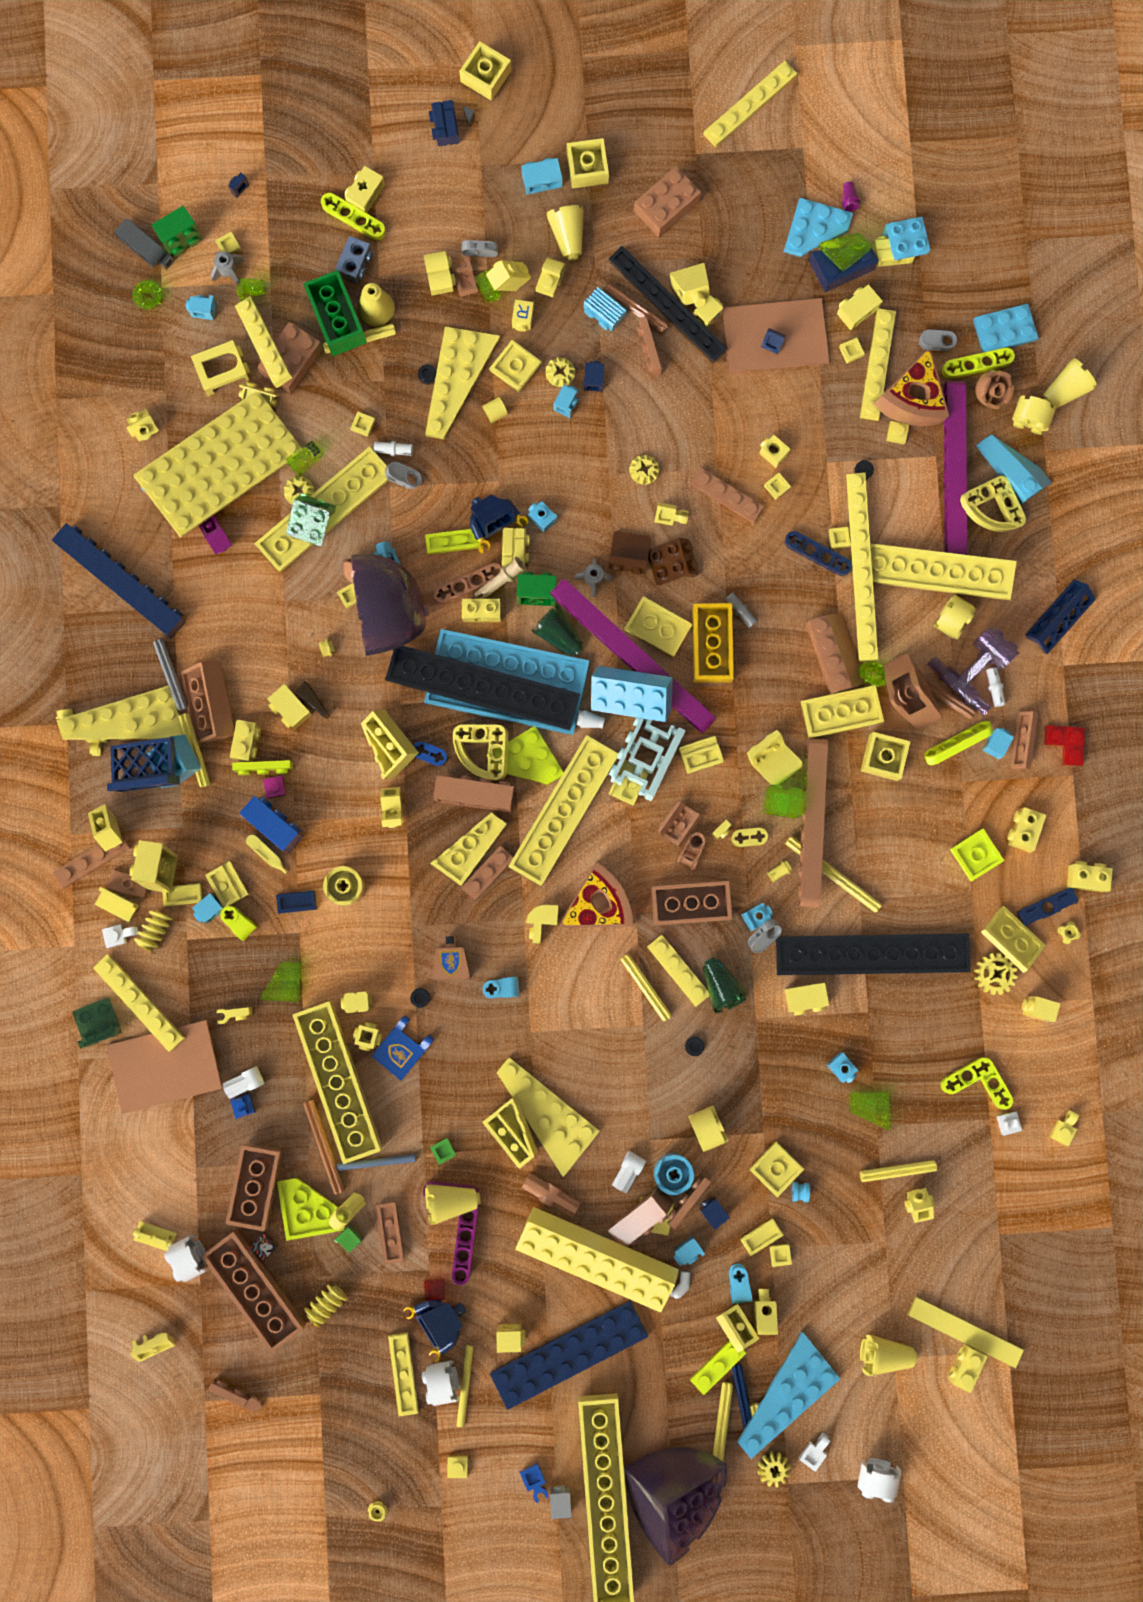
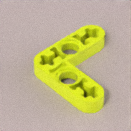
M978 1058L946 1076L941 1081V1089L945 1093L955 1094L981 1080L996 1107L1006 1110L1013 1104V1098L993 1062L988 1058ZM981 1062L988 1063V1066H986L987 1070L985 1071L981 1069L977 1071V1073L979 1074V1076H977L972 1066H974V1068L977 1069L982 1066ZM966 1070L972 1073L970 1081H964L962 1078V1073ZM957 1075L962 1085L960 1086V1083H956L953 1085V1090L946 1089L947 1081L955 1082L957 1080L955 1076ZM991 1078H996L999 1082L998 1087L995 1089L989 1087V1080ZM1001 1089H1003V1091H1001L1000 1094L1003 1097L1008 1098L1006 1100V1105L999 1104V1102L1001 1101L999 1094H996L994 1096L993 1093L999 1092Z

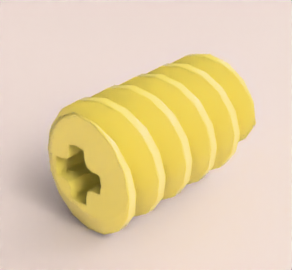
M157 910L149 911L153 916L152 918H145L149 924H142L145 932L138 931L141 939L134 938L138 946L151 953H155L151 947L158 948V944L155 941L162 940L159 934L166 933L162 927L170 926L166 920H173Z
M328 1284L329 1292L322 1290L323 1298L316 1296L315 1298L318 1303L316 1304L311 1301L312 1309L304 1308L308 1319L318 1328H320V1324L326 1322V1318L332 1316L331 1312L335 1313L337 1311V1306L341 1307L343 1301L348 1300L345 1292L337 1285L333 1287Z

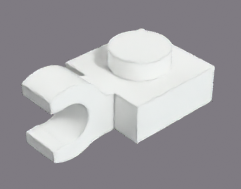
M121 924L102 929L106 948L126 944V937L138 935L137 927L124 929Z
M822 1432L816 1444L810 1441L800 1454L799 1460L816 1472L827 1456L823 1450L830 1443L829 1437Z

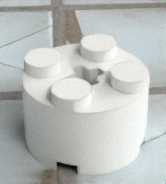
M189 1235L170 1245L168 1251L164 1253L165 1260L171 1265L173 1277L177 1282L181 1280L187 1282L209 1270V1267H206V1263L201 1257L206 1250L200 1240L196 1242L193 1239L196 1237L194 1235Z
M452 1360L427 1365L426 1371L422 1372V1380L427 1385L428 1390L426 1392L428 1404L437 1406L459 1401L460 1395H456V1390L460 1389L459 1377L456 1367L451 1366L454 1363Z
M869 1458L868 1462H865V1459L862 1460L858 1480V1488L862 1491V1496L869 1499L874 1497L882 1498L883 1501L889 1503L894 1502V1498L898 1494L901 1469L896 1466V1469L890 1467L891 1462L882 1459Z

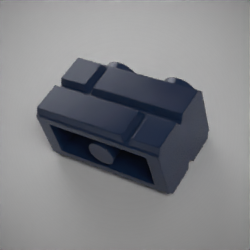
M453 101L432 103L429 118L430 123L434 122L435 128H431L433 140H437L439 147L448 144H458L459 135Z

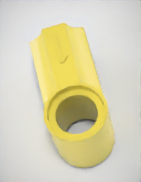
M354 1192L329 1217V1225L335 1230L344 1228L366 1205L364 1198Z

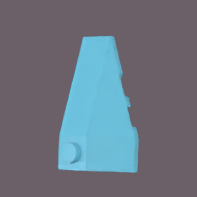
M991 434L976 445L998 476H1005L1009 480L1021 505L1052 483L1039 466Z

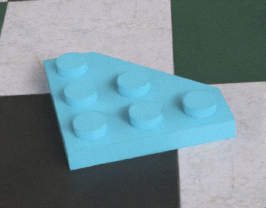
M799 198L784 252L802 257L811 250L819 248L820 244L846 234L853 213Z

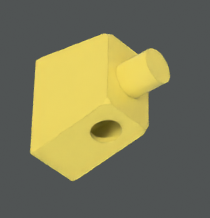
M704 263L670 273L671 287L684 305L694 303L696 307H702L705 304V299L709 296V283Z
M759 1289V1301H754V1331L757 1335H778L776 1301H771L770 1289ZM764 1306L768 1308V1313L766 1315L762 1313V1308Z

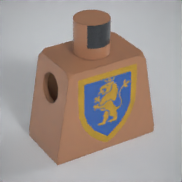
M445 936V948H436L433 980L471 978L465 948L456 947V936Z

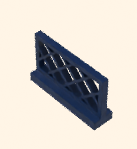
M174 737L110 746L112 783H107V791L127 792L180 785V777L175 775ZM164 743H167L168 750L164 754L161 748ZM149 745L154 748L150 756L145 752ZM136 747L139 752L134 758L131 752ZM121 749L124 755L119 760L117 750ZM157 754L162 757L158 765L154 761ZM142 756L147 759L143 767L139 763ZM127 758L132 761L128 769L124 765ZM165 762L168 763L167 773L161 769ZM150 764L155 768L151 775L146 771ZM135 766L140 770L136 777L131 773ZM122 769L125 773L121 779H118V772Z

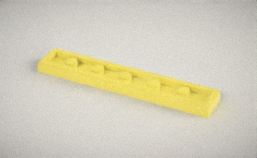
M916 1296L907 1314L1014 1368L1017 1367L1024 1351L1022 1348Z

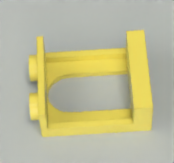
M233 340L191 356L207 396L215 394L213 389L245 377L249 381L247 375L250 373L249 367L246 362H242L241 357L244 355L240 345L236 346ZM227 353L234 354L237 357L238 362L234 369L208 378L203 362Z

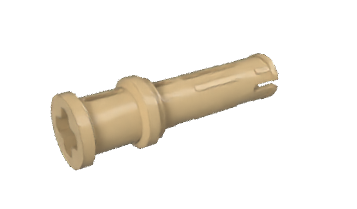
M514 557L513 562L506 567L503 566L498 575L474 592L475 597L477 598L483 594L478 599H486L506 582H512L516 575L526 571L524 563L518 557Z

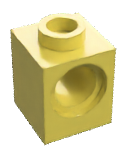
M773 435L770 439L767 437L760 446L762 448L759 454L777 468L789 455L791 449ZM769 448H777L778 453H771Z

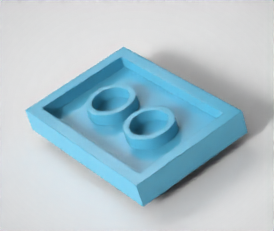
M1028 304L974 317L973 319L982 353L1001 348H1012L1035 342L1039 339Z

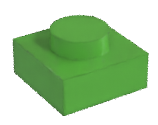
M448 1137L430 1147L439 1165L457 1155Z

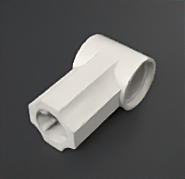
M257 1066L223 1083V1089L229 1099L265 1084Z
M628 1151L612 1186L627 1193L636 1175L638 1176L642 1171L646 1160Z

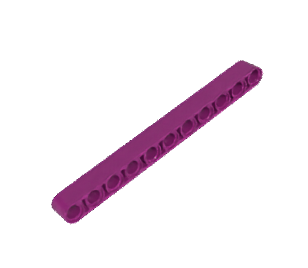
M945 381L944 399L949 417L944 420L945 553L967 555V513L960 501L962 494L967 492L965 381Z
M562 579L550 592V595L632 671L671 677L568 581ZM672 680V707L694 728L704 733L716 718L677 681Z

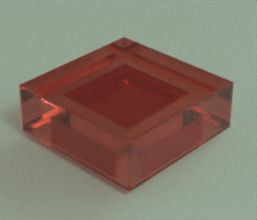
M444 1279L424 1280L425 1301L445 1300Z

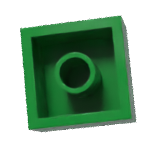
M184 205L151 224L171 257L181 255L185 249L190 246H196L203 239Z
M533 572L518 574L517 604L555 606L556 600L550 595V592L556 586V576H552V573L547 572L541 573V575H533Z

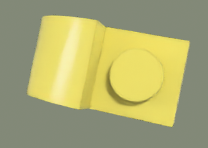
M547 257L536 286V292L554 297L557 286H560L564 276L566 264Z
M400 787L381 789L382 827L394 828L401 826L403 823V806Z
M541 905L529 913L526 924H534V928H530L529 939H533V943L541 944L542 925L557 926V905Z

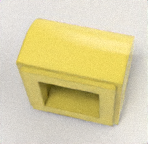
M500 397L482 405L491 423L508 415Z

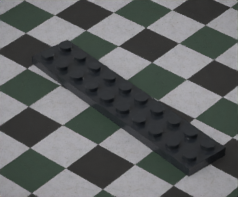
M396 643L385 681L567 731L571 730L580 693Z
M969 933L781 936L775 939L776 975L971 972Z

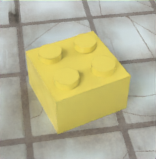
M479 41L459 71L461 83L492 101L511 73V60Z
M604 138L567 143V160L572 188L608 184L609 171Z
M872 732L868 738L860 772L895 781L902 779L911 741Z

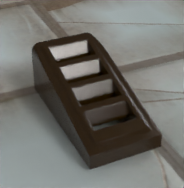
M305 681L297 689L296 694L322 717L327 719L329 717L328 712L310 685Z

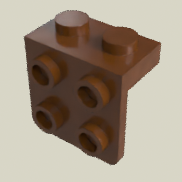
M620 531L614 532L608 568L617 572H623L624 570L636 575L646 574L651 538L646 535Z
M676 538L649 549L648 558L656 585L661 586L681 577H695L699 575L697 570L698 563L694 559L693 546L689 539Z

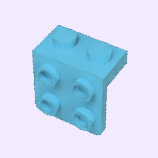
M923 217L910 218L885 225L882 235L888 237L895 260L929 253L930 246Z

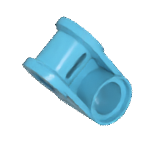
M518 977L487 981L483 986V994L488 998L520 996ZM489 984H493V987L497 988V991H494V995L486 992Z
M733 1264L729 1269L732 1304L752 1302L748 1273L742 1264ZM738 1270L741 1272L740 1278L736 1277Z

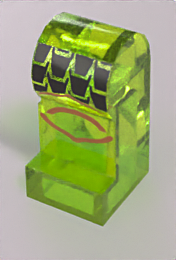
M310 441L293 456L291 454L286 461L291 469L300 477L323 456L324 452L314 441Z

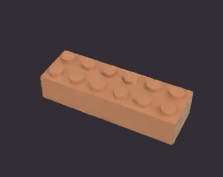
M238 1229L201 1256L270 1353L304 1329L306 1323Z

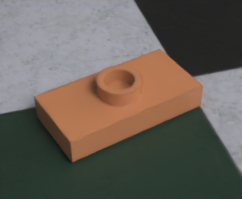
M112 870L107 889L146 898L148 891L145 887L131 880L132 876L130 874Z

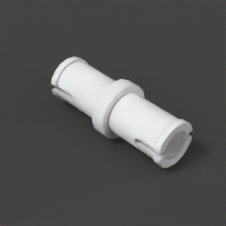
M375 441L374 452L376 454H390L391 456H412L413 444L396 443V441H391V443Z
M998 667L986 670L990 685L988 689L991 691L994 707L1006 705L1003 694L1004 685L1001 683Z

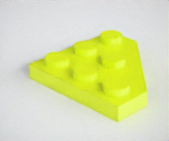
M532 727L508 741V775L547 785L562 777L564 772L536 727ZM501 748L494 750L495 758L502 756ZM493 761V763L497 764V770L495 771L501 773V770L498 769V763L502 764V762Z
M298 1177L277 1181L286 1241L345 1230V1227L341 1230H335L329 1225V1217L339 1208L333 1202Z

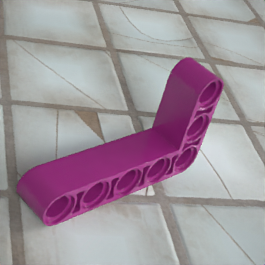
M435 1180L429 1181L426 1184L475 1189L476 1193L479 1192L480 1194L479 1189L473 1185ZM425 1185L424 1188H423V1195H424V1197H425V1188H427L426 1185ZM477 1205V1209L472 1210L474 1214L473 1219L467 1220L463 1214L459 1215L452 1268V1280L457 1285L466 1284L470 1277L479 1205ZM468 1230L471 1233V1238L468 1240L463 1239L461 1232ZM465 1250L468 1252L469 1257L463 1260L458 1256V1252ZM463 1270L466 1273V1278L458 1279L456 1272Z

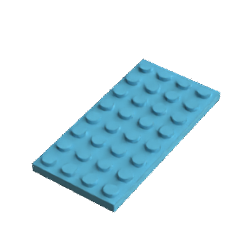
M440 630L436 655L580 693L570 731L427 692L424 700L425 704L574 735L589 660L449 630Z

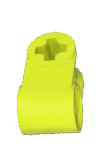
M228 906L222 909L220 914L222 921L240 940L244 941L257 928L238 908ZM227 911H229V912H230V911H234V913H233L234 919H232V918L227 919V917H228Z

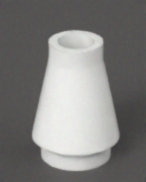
M583 709V711H578L576 725L580 728L602 729L605 718Z

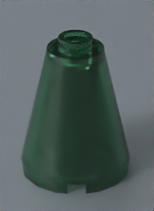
M556 604V610L551 608L537 622V629L533 627L531 631L567 655L571 656L574 654L576 656L583 649L581 646L583 642L561 606Z
M711 958L704 962L703 972L715 1014L723 1013V1008L730 1010L747 1000L746 997H749L748 992L720 959L715 960V958Z

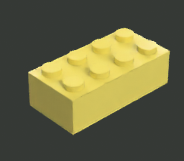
M139 840L138 845H135L134 857L136 858L134 865L132 864L130 868L131 880L148 890L171 893L178 855L164 844Z

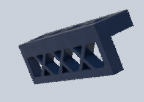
M1073 580L1025 634L1028 640L1039 645L1043 653L1048 654L1096 600L1088 584ZM1087 595L1088 599L1082 604L1083 597ZM1075 608L1073 616L1070 617V612ZM1063 622L1062 628L1057 631L1058 625ZM1050 636V642L1045 645L1044 641Z

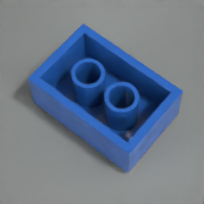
M253 796L239 814L278 848L289 854L304 837L300 834L302 830L291 821L289 823L286 822L287 817L277 809H271L273 805L262 796L260 798Z

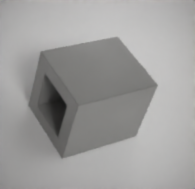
M565 1485L554 1486V1488L550 1489L551 1518H572L570 1487Z

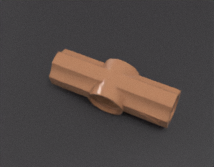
M529 1173L522 1185L523 1189L538 1197L541 1202L551 1208H557L570 1217L575 1215L581 1204L578 1200L564 1193L555 1184L547 1183L532 1173Z

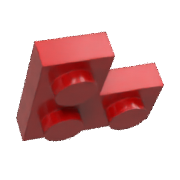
M1046 725L1044 745L1063 746L1062 765L1083 766L1085 728Z

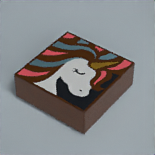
M265 1232L250 1246L262 1261L278 1247Z

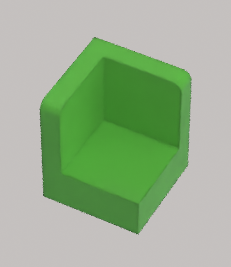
M350 1224L334 1241L336 1243L339 1242L349 1253L364 1238Z

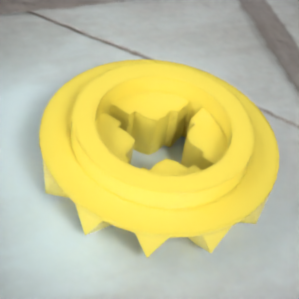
M557 357L550 360L546 366V378L554 386H567L575 377V368L566 357ZM556 367L559 369L565 368V377L562 374L556 375Z
M647 454L638 455L630 464V475L639 484H650L659 475V463H657L654 457H650ZM642 463L645 467H650L647 475L644 471H639L642 468Z
M294 476L284 486L285 498L290 504L299 506L314 494L313 484L303 476ZM294 486L298 488L303 487L304 496L300 493L295 494Z

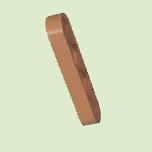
M496 563L489 564L441 585L435 589L434 598L437 603L444 605L475 592L494 578V575L488 576L489 581H486L485 575L482 572L486 571V575L491 573V569L494 568L496 571L499 570L497 573L499 574L502 567ZM476 575L481 576L483 579L479 585L472 583V578ZM457 583L465 585L463 592L455 591L454 587ZM448 587H451L454 596L451 597V593L445 595L446 599L444 600L441 597L438 598L440 591L447 593L449 592Z

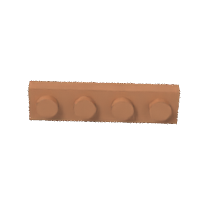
M701 467L690 482L691 486L753 524L764 508L758 502Z
M120 832L123 843L105 852L98 844L55 870L53 873L63 889L67 888L129 850L130 846L123 834Z

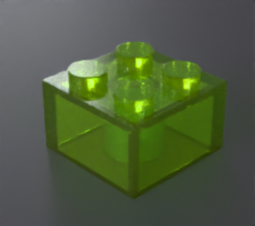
M771 785V787H767L763 791L760 814L799 819L803 816L806 793L801 792L802 789L791 787L790 790L782 789L783 786Z

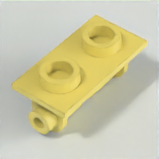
M246 381V384L239 385V387L243 388L239 392V397L242 400L257 391L271 408L276 407L277 400L274 398L280 396V394L276 393L275 389L270 387L258 388L256 383Z
M139 1221L138 1227L133 1232V1240L168 1251V1247L174 1244L177 1233Z

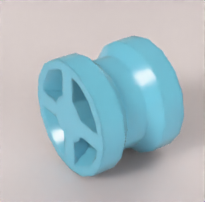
M793 1182L792 1201L803 1200L804 1202H809L810 1184L807 1182L804 1184Z

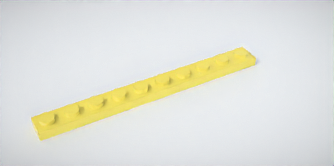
M846 474L859 662L873 661L879 659L866 474Z

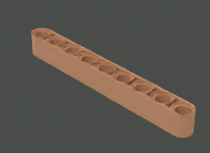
M808 738L806 742L798 886L799 907L819 908L828 758V740Z

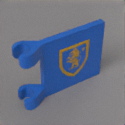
M403 1016L371 1056L401 1081L434 1041L433 1037L428 1035L419 1045L402 1030L410 1021L407 1016Z

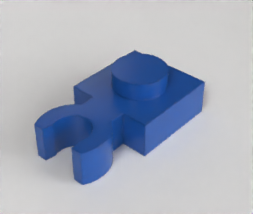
M538 1462L519 1471L527 1491L534 1490L533 1498L536 1503L539 1502L538 1493H543L546 1499L548 1498V1490L542 1487L546 1480Z

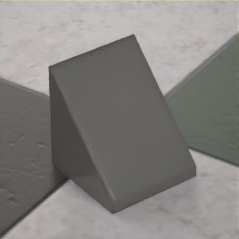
M464 106V115L470 127L475 117V112Z
M166 254L158 263L167 270L174 260L170 255Z

